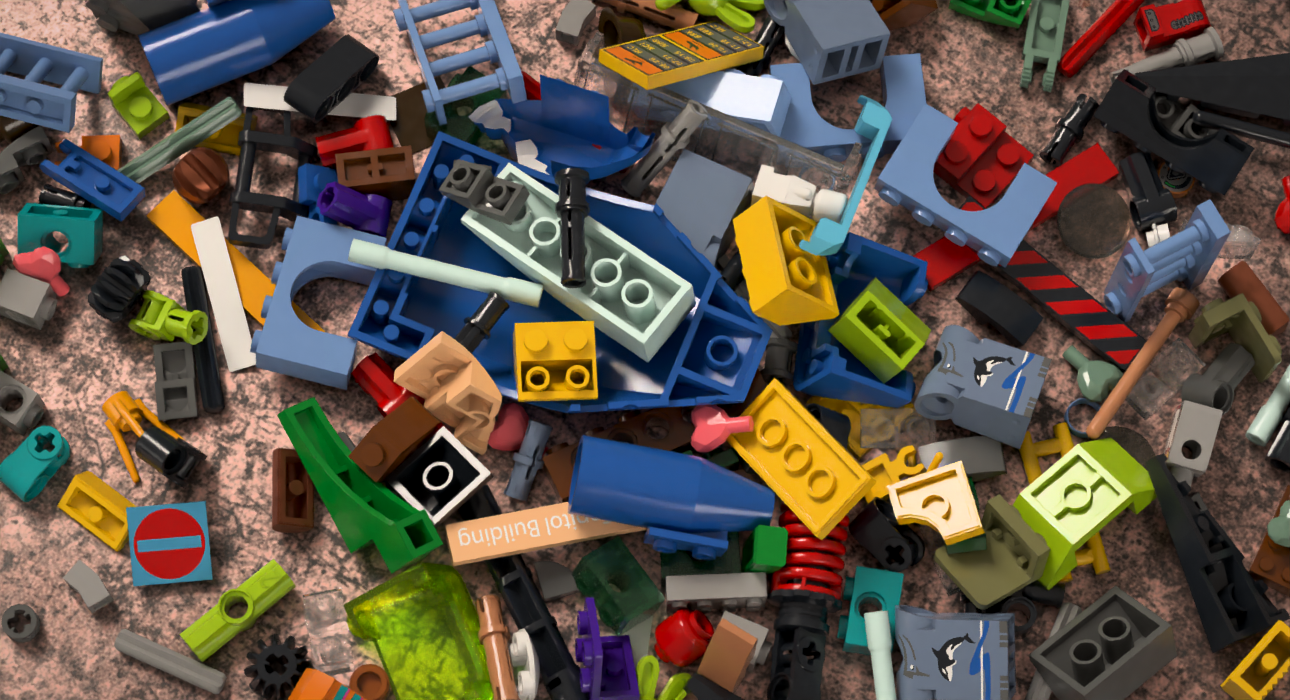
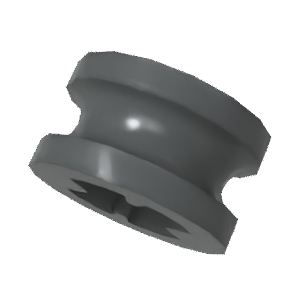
M16 604L9 607L4 612L1 621L3 631L11 640L18 643L31 641L40 631L41 623L39 616L31 607L25 604ZM24 614L27 620L31 619V624L24 625V632L18 633L15 627L11 628V623L17 622L18 615Z

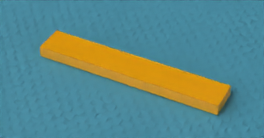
M173 190L146 216L196 266L201 267L191 225L206 219ZM225 238L243 309L263 328L266 320L261 318L263 303L266 295L273 296L276 285L271 284V280ZM292 301L291 305L295 314L305 325L325 332Z

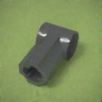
M1230 342L1202 375L1195 373L1186 379L1182 387V402L1187 400L1223 410L1222 415H1225L1232 406L1234 389L1256 364L1252 354L1247 352L1241 345Z

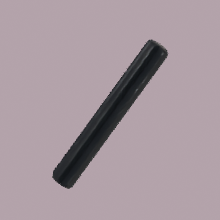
M200 266L185 267L181 271L187 311L199 310L205 312L208 317V331L202 342L193 345L202 404L206 413L219 412L224 410L225 404L203 271Z

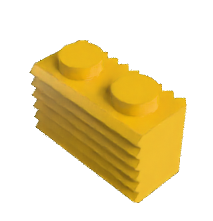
M1278 620L1220 685L1221 688L1234 700H1263L1290 670V627L1283 621Z

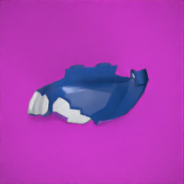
M541 74V100H525L513 104L511 99H495L479 106L469 116L480 131L486 133L490 140H503L510 156L517 163L554 177L557 171L566 168L586 170L589 173L590 180L609 176L631 166L647 155L656 134L652 132L649 136L644 135L638 130V127H633L625 134L609 122L608 96L602 95L595 90L580 88L560 79H553ZM592 144L599 145L602 148L599 150L592 146Z

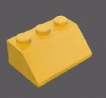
M764 196L733 219L736 234L735 241L739 248L743 266L742 273L746 279L750 297L749 305L753 313L779 326L836 318L840 313L826 256H816L799 247L801 240L809 242L818 222L768 196Z

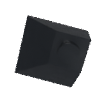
M443 426L392 471L385 480L400 499L419 511L425 509L436 529L494 476Z

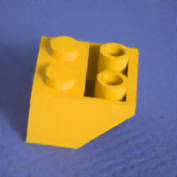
M594 321L515 323L513 352L518 402L598 399Z

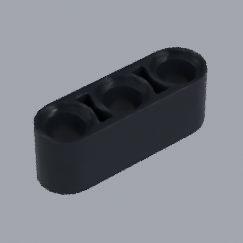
M349 34L345 35L291 82L285 92L284 102L314 123H317L371 76L379 62V55Z

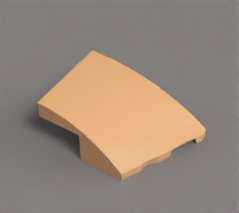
M441 331L395 369L393 382L424 398V407L437 419L455 428L454 437L469 449L484 455L487 451L490 433L495 425V417L502 403V395L479 361L458 341Z

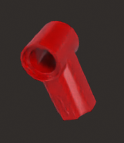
M382 115L368 116L357 121L352 128L315 137L323 167L333 169L337 168L335 154L394 147L387 119Z

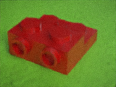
M977 103L972 110L965 106L953 119L958 122L953 136L934 164L933 172L966 199L971 196L985 209H988L1012 184L1023 164L1029 165L1032 162L1034 155L1005 132L1007 126Z

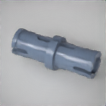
M531 419L528 421L529 424L519 452H514L512 459L515 460V464L507 487L503 492L510 497L526 502L528 501V495L537 470L543 467L541 458L550 433L553 430V427Z

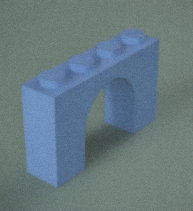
M920 53L883 57L880 67L884 108L890 113L892 121L877 159L882 158L885 154H893L926 103ZM801 63L770 65L769 75L783 80L792 97L780 137L775 138L777 163L787 162L790 166H801L813 159H824L825 162L838 163L846 160L848 157L862 156L863 159L866 158L872 140L857 134L855 129L835 127L826 122L817 113L812 102L810 79Z
M925 103L879 175L874 189L879 191L878 195L885 202L893 206L900 204L912 211L911 215L918 222L926 226L933 224L945 231L944 235L951 242L959 246L966 244L978 251V257L992 266L1000 264L1006 268L1056 187L1057 182L1024 163L1003 198L994 206L982 211H965L950 205L943 199L935 186L933 169L937 159L953 136L958 122Z
M297 216L293 229L287 227L283 237L281 249L286 251L283 262L277 261L273 270L271 284L276 285L273 296L266 295L263 303L261 318L266 319L263 330L256 329L252 339L250 352L256 353V368L347 390L357 356V340L310 328L297 317L291 303L295 294L302 286L318 278L335 277L370 286L377 268L348 261L353 239L386 246L387 238Z

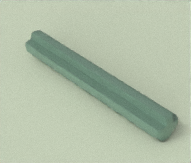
M232 97L225 98L117 171L139 184L240 117L242 114L240 107Z

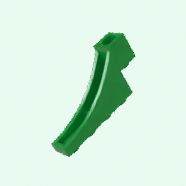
M315 397L284 409L277 415L350 553L375 543L392 574L421 560L443 545L425 509L417 510L394 495L383 484L376 483L348 457L351 451L332 427Z

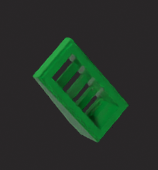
M765 525L755 527L743 543L741 573L766 572V575L784 567L787 555V529Z

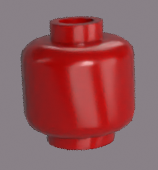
M681 608L659 623L655 628L656 643L654 644V649L663 662H671L677 667H688L705 654L714 634L713 626L701 611Z

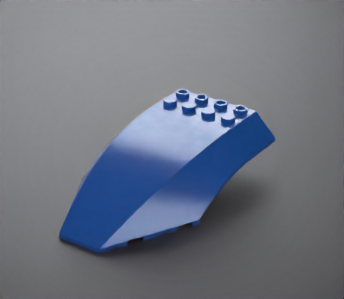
M438 131L387 247L391 250L484 273L533 282L462 224L460 219L469 208L442 195L439 188L452 170L454 160L458 159L492 166L494 177H497L506 165L511 163L559 196V185L555 183V177ZM586 187V201L590 204L588 216L692 284L696 305L649 363L594 326L598 399L531 401L525 403L564 413L744 403L773 330L761 317H757L751 311L750 305L742 296L739 297L722 279L721 273L702 253L697 252L691 245L689 238L683 232L680 233L665 217L664 211L657 203L652 205ZM377 268L348 332V337L407 360L441 331L455 338L465 325L464 319L472 317L488 297V293L395 270ZM544 289L538 308L505 300L510 308L504 312L489 332L491 337L488 340L483 339L472 353L490 375L501 395L514 400H518L513 352L515 323L586 321Z

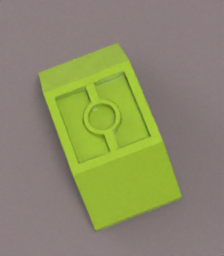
M1111 437L1077 444L1025 488L1012 505L1019 511L1022 519L1031 529L1045 539L1048 547L1051 549L1043 575L1037 579L1047 590H1050L1078 566L1075 551L1126 507L1137 515L1157 498L1148 471Z

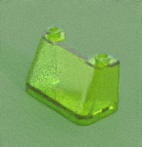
M420 562L343 605L348 616L347 625L351 633L365 641L374 642L384 670L389 677L396 700H494L485 649L479 643L478 638L480 630L479 617L461 575L452 566Z

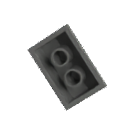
M1116 585L1029 654L1030 661L1058 700H1124L1177 657L1172 625Z

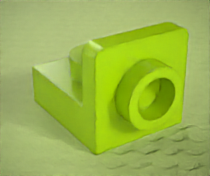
M138 72L118 79L107 93L113 108L139 140L170 118L166 109L148 89L143 77Z

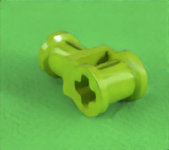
M145 290L143 294L145 301L136 319H131L128 324L133 331L152 340L163 339L173 342L175 336L183 338L186 343L192 345L203 341L208 331V317L205 312L194 310L193 312L186 311L175 300L169 299L157 292Z

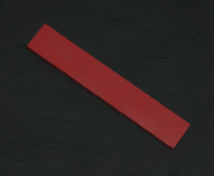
M1098 143L1046 174L1047 177L1056 181L1057 185L1028 232L1118 177L1119 171ZM946 236L913 255V257L928 262L926 278L928 279L927 288L930 292L982 261L968 246H959L947 239Z

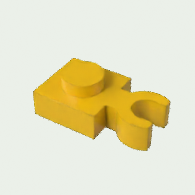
M913 445L902 448L897 455V459L892 462L888 455L883 453L861 465L877 481L864 495L868 504L874 497L884 500L890 498L887 489L888 485L899 482L906 476L911 478L926 472L923 463L915 467H908L906 465L907 459L917 453Z

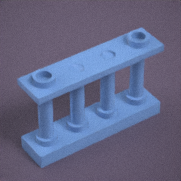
M398 0L399 8L393 10L399 32L403 30L407 32L427 90L421 91L427 112L435 111L440 126L447 124L443 105L500 88L501 91L508 90L513 104L527 100L523 75L494 0H439L409 9L406 0ZM468 7L471 11L478 10L479 14L474 15V20L418 35L415 26L417 22ZM480 34V37L487 36L489 41L484 42L485 46L429 63L424 51ZM486 61H490L491 64L498 63L499 68L495 69L494 74L438 90L434 79L436 76Z
M0 32V116L70 133L75 126L77 91L80 89L99 94L101 91L103 58ZM8 71L26 77L25 79H20L4 74ZM44 80L60 84L62 87L59 89L40 83Z
M1211 199L1196 206L1182 232L1144 251L1136 238L1127 242L1104 290L1106 307L1113 314L1118 315L1124 323L1130 321L1142 297L1175 280L1183 281L1188 290L1202 284L1231 233Z

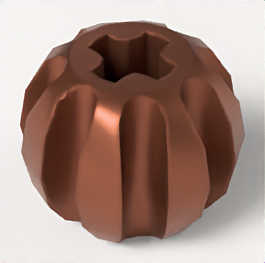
M199 147L190 151L177 163L173 170L172 178L174 187L181 197L191 203L203 204L212 200L223 190L229 181L230 174L228 165L222 155L213 149Z

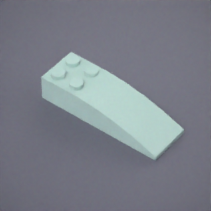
M508 163L497 177L524 185L530 193L512 224L508 225L471 209L460 219L461 223L533 282L544 285L543 289L586 321H594L596 328L649 363L696 305L692 284L590 216L584 218L586 285L580 288L563 287L561 284V219L555 213V204L559 201V196L511 163Z

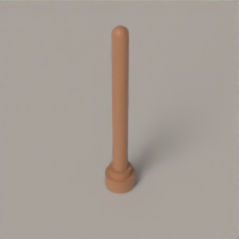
M1174 288L1165 301V316L1086 428V434L1089 438L1097 439L1100 437L1177 324L1184 322L1185 319L1192 318L1200 303L1191 292L1183 288Z

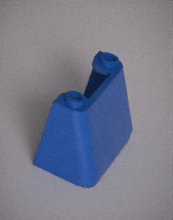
M849 232L838 252L826 256L840 315L834 319L801 323L793 386L796 391L810 396L900 408L910 403L915 394L916 384L913 381L912 373L903 369L884 384L828 330L875 277L905 306L922 298L928 287V279L926 278L928 262Z

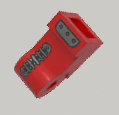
M1182 0L1175 4L1170 3L1155 7L1154 4L1139 8L1133 22L1143 52L1173 44L1180 38L1184 40L1204 33V29L1211 26L1202 0Z

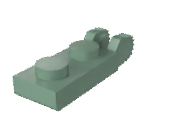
M1070 0L1031 1L1021 60H1024L1019 87L1028 88L1033 75V62L1047 64L1042 79V90L1051 92L1056 66H1058L1061 58Z

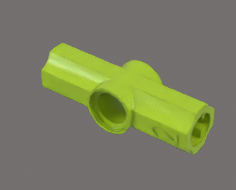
M272 559L238 588L225 592L220 597L218 604L179 635L203 663L239 632L251 629L260 615L294 589L296 585L284 569ZM242 602L248 605L244 616L236 619L228 616L230 607L235 603Z

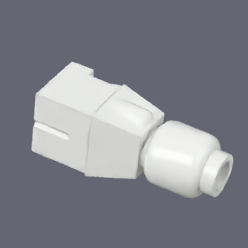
M761 165L752 193L751 206L764 196H768L808 218L812 215V219L816 222L826 217L836 223H840L848 203L847 195L828 189H821L817 193L815 185L793 174L792 176H785L774 173V167Z

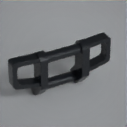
M246 107L244 127L239 132L238 145L241 147L235 191L230 193L229 199L232 211L228 241L230 244L237 246L269 249L272 245L280 216L290 221H296L297 216L309 217V207L299 203L298 168L306 163L312 164L317 160L318 148L291 136V111ZM263 110L282 114L284 118V135L251 131L253 112ZM256 150L287 154V156L297 160L292 200L282 196L250 192ZM239 209L272 214L267 234L263 237H256L237 233Z

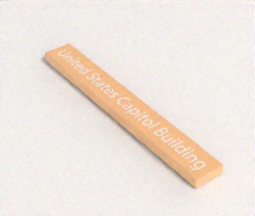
M744 469L733 471L754 481L753 476L746 473ZM568 502L446 524L444 527L452 566L647 530L644 527L568 514Z

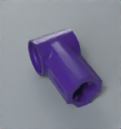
M337 182L326 184L317 200L320 214L349 226L353 230L386 238L393 205L391 200L380 195L361 194Z

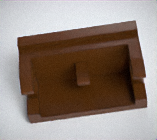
M411 145L335 154L339 184L361 194L380 195L391 201L409 198L416 183Z

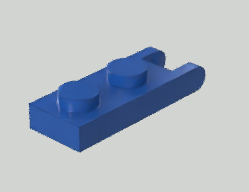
M64 139L59 144V148L68 156L58 166L46 159L39 165L43 173L121 222L145 197V188L67 139Z

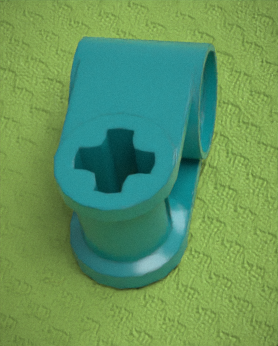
M44 425L37 427L0 464V481L23 502L31 501L44 489L47 482L69 459L71 452L69 443L52 426ZM48 442L55 446L51 452L43 448Z

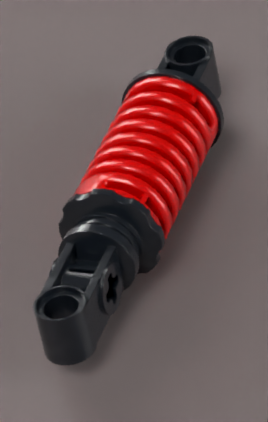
M815 403L807 405L805 408L847 450L848 436L851 430L849 417ZM781 501L779 506L781 515L778 518V526L786 528L788 531L787 555L784 567L775 571L771 576L770 591L767 593V602L779 608L778 618L774 620L773 626L775 640L772 649L770 683L767 688V700H821L820 687L825 661V642L830 630V626L826 624L827 616L829 613H836L842 610L841 585L843 584V579L837 573L842 571L845 566L841 557L846 554V547L842 543L847 540L848 533L843 528L849 525V517L845 515L830 533L821 540ZM789 651L790 654L783 655V652ZM807 656H814V658L808 660Z

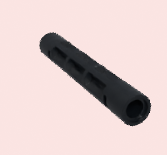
M484 485L457 509L462 521L502 514L488 485ZM521 554L484 560L495 581L494 585L498 593H501L518 630L524 628L534 644L539 660L540 674L544 680L543 684L551 700H589L588 692H581L580 667L575 664L557 628V621L554 616H551L532 578L533 574L530 568L526 566Z

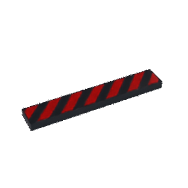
M971 196L959 207V209L965 211L985 210ZM1024 240L1020 243L1006 268L1000 264L992 266L1107 362L1117 366L1122 373L1147 342ZM968 246L972 251L978 254V251Z

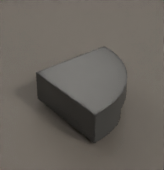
M552 561L533 562L544 602L583 591L579 579L564 565Z

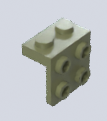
M1243 293L1223 302L1222 298H1218L1205 305L1201 309L1202 315L1194 320L1195 325L1188 335L1194 348L1197 349L1229 333L1234 343L1241 345L1247 352L1252 354L1256 364L1251 370L1260 383L1267 380L1282 361V349L1278 340L1272 334L1268 335L1261 324L1262 317L1257 306L1252 301L1248 302Z
M1000 494L987 501L983 514L982 524L986 534V550L947 554L945 545L936 550L934 555L935 562L970 601L981 610L988 609L1041 578L1051 550L1045 539L1039 533H1035L1022 519L1019 511L1014 506L1009 505Z

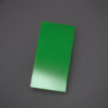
M950 0L948 8L986 22L1019 28L1032 0Z

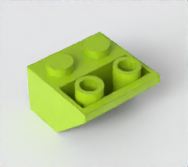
M875 277L828 331L885 384L901 372L925 345L931 329Z

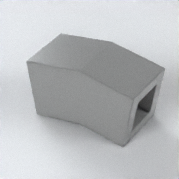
M571 0L560 16L555 30L556 39L578 46L584 29L596 16V5L589 0Z
M80 559L63 577L65 582L81 595L91 613L114 601L99 575Z

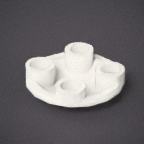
M523 628L513 633L512 643H508L514 667L519 699L534 700L538 690L540 666L534 644L527 631Z

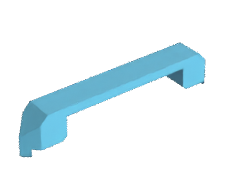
M860 95L857 100L864 107L854 129L857 134L872 140V143L840 223H836L826 217L822 218L814 228L809 242L801 240L799 243L800 249L816 256L835 254L844 243L892 121V117L886 108L879 102L864 95Z

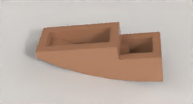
M722 618L706 649L697 674L735 693L745 677L748 665L755 655L758 639Z

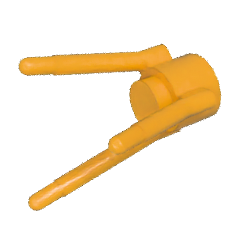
M120 391L112 395L102 406L103 412L109 418L105 425L112 433L134 483H138L140 477L120 429L123 432L133 430L140 438L144 433L139 425L142 421V415L157 428L175 438L179 437L185 440L166 423L158 421V417L144 405L141 399L133 400L127 391Z

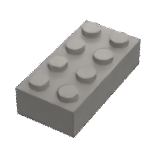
M766 572L666 576V611H672V614L681 608L699 610L703 614L710 613L713 609H721V612L725 610L735 612L737 608H746V611L749 612L760 611L761 607H765L767 599Z

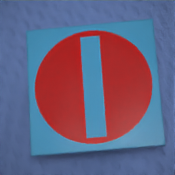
M206 501L126 508L133 586L213 580Z

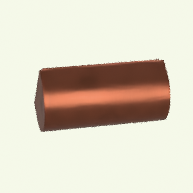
M1242 260L1219 278L1217 282L1230 299L1243 293L1248 302L1252 301L1257 306L1262 317L1261 324L1268 335L1272 334L1276 337L1286 330L1290 318L1246 261Z
M277 448L272 452V529L283 533L309 531L314 528V484L296 450Z

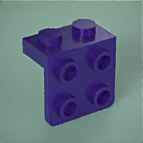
M585 597L584 611L577 612L578 634L582 635V638H575L576 662H583L584 668H580L581 692H588L589 700H639L640 694L629 635L600 637L594 597Z

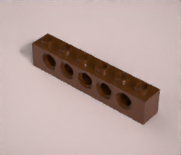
M757 368L744 403H738L731 408L723 407L720 404L714 405L722 408L730 418L739 417L767 387L759 369ZM696 406L652 408L641 414L639 411H633L619 418V424L605 430L604 427H597L586 432L584 435L618 442L625 441L629 444L672 452L679 450L680 453L688 450L693 451L695 449L691 446V436L695 427L693 423L686 422L682 415L688 410H694ZM658 425L664 427L668 434L662 439H653L647 434V430L652 426ZM580 441L569 445L567 442L558 444L547 451V456L542 458L543 469L559 503L568 502L572 473Z

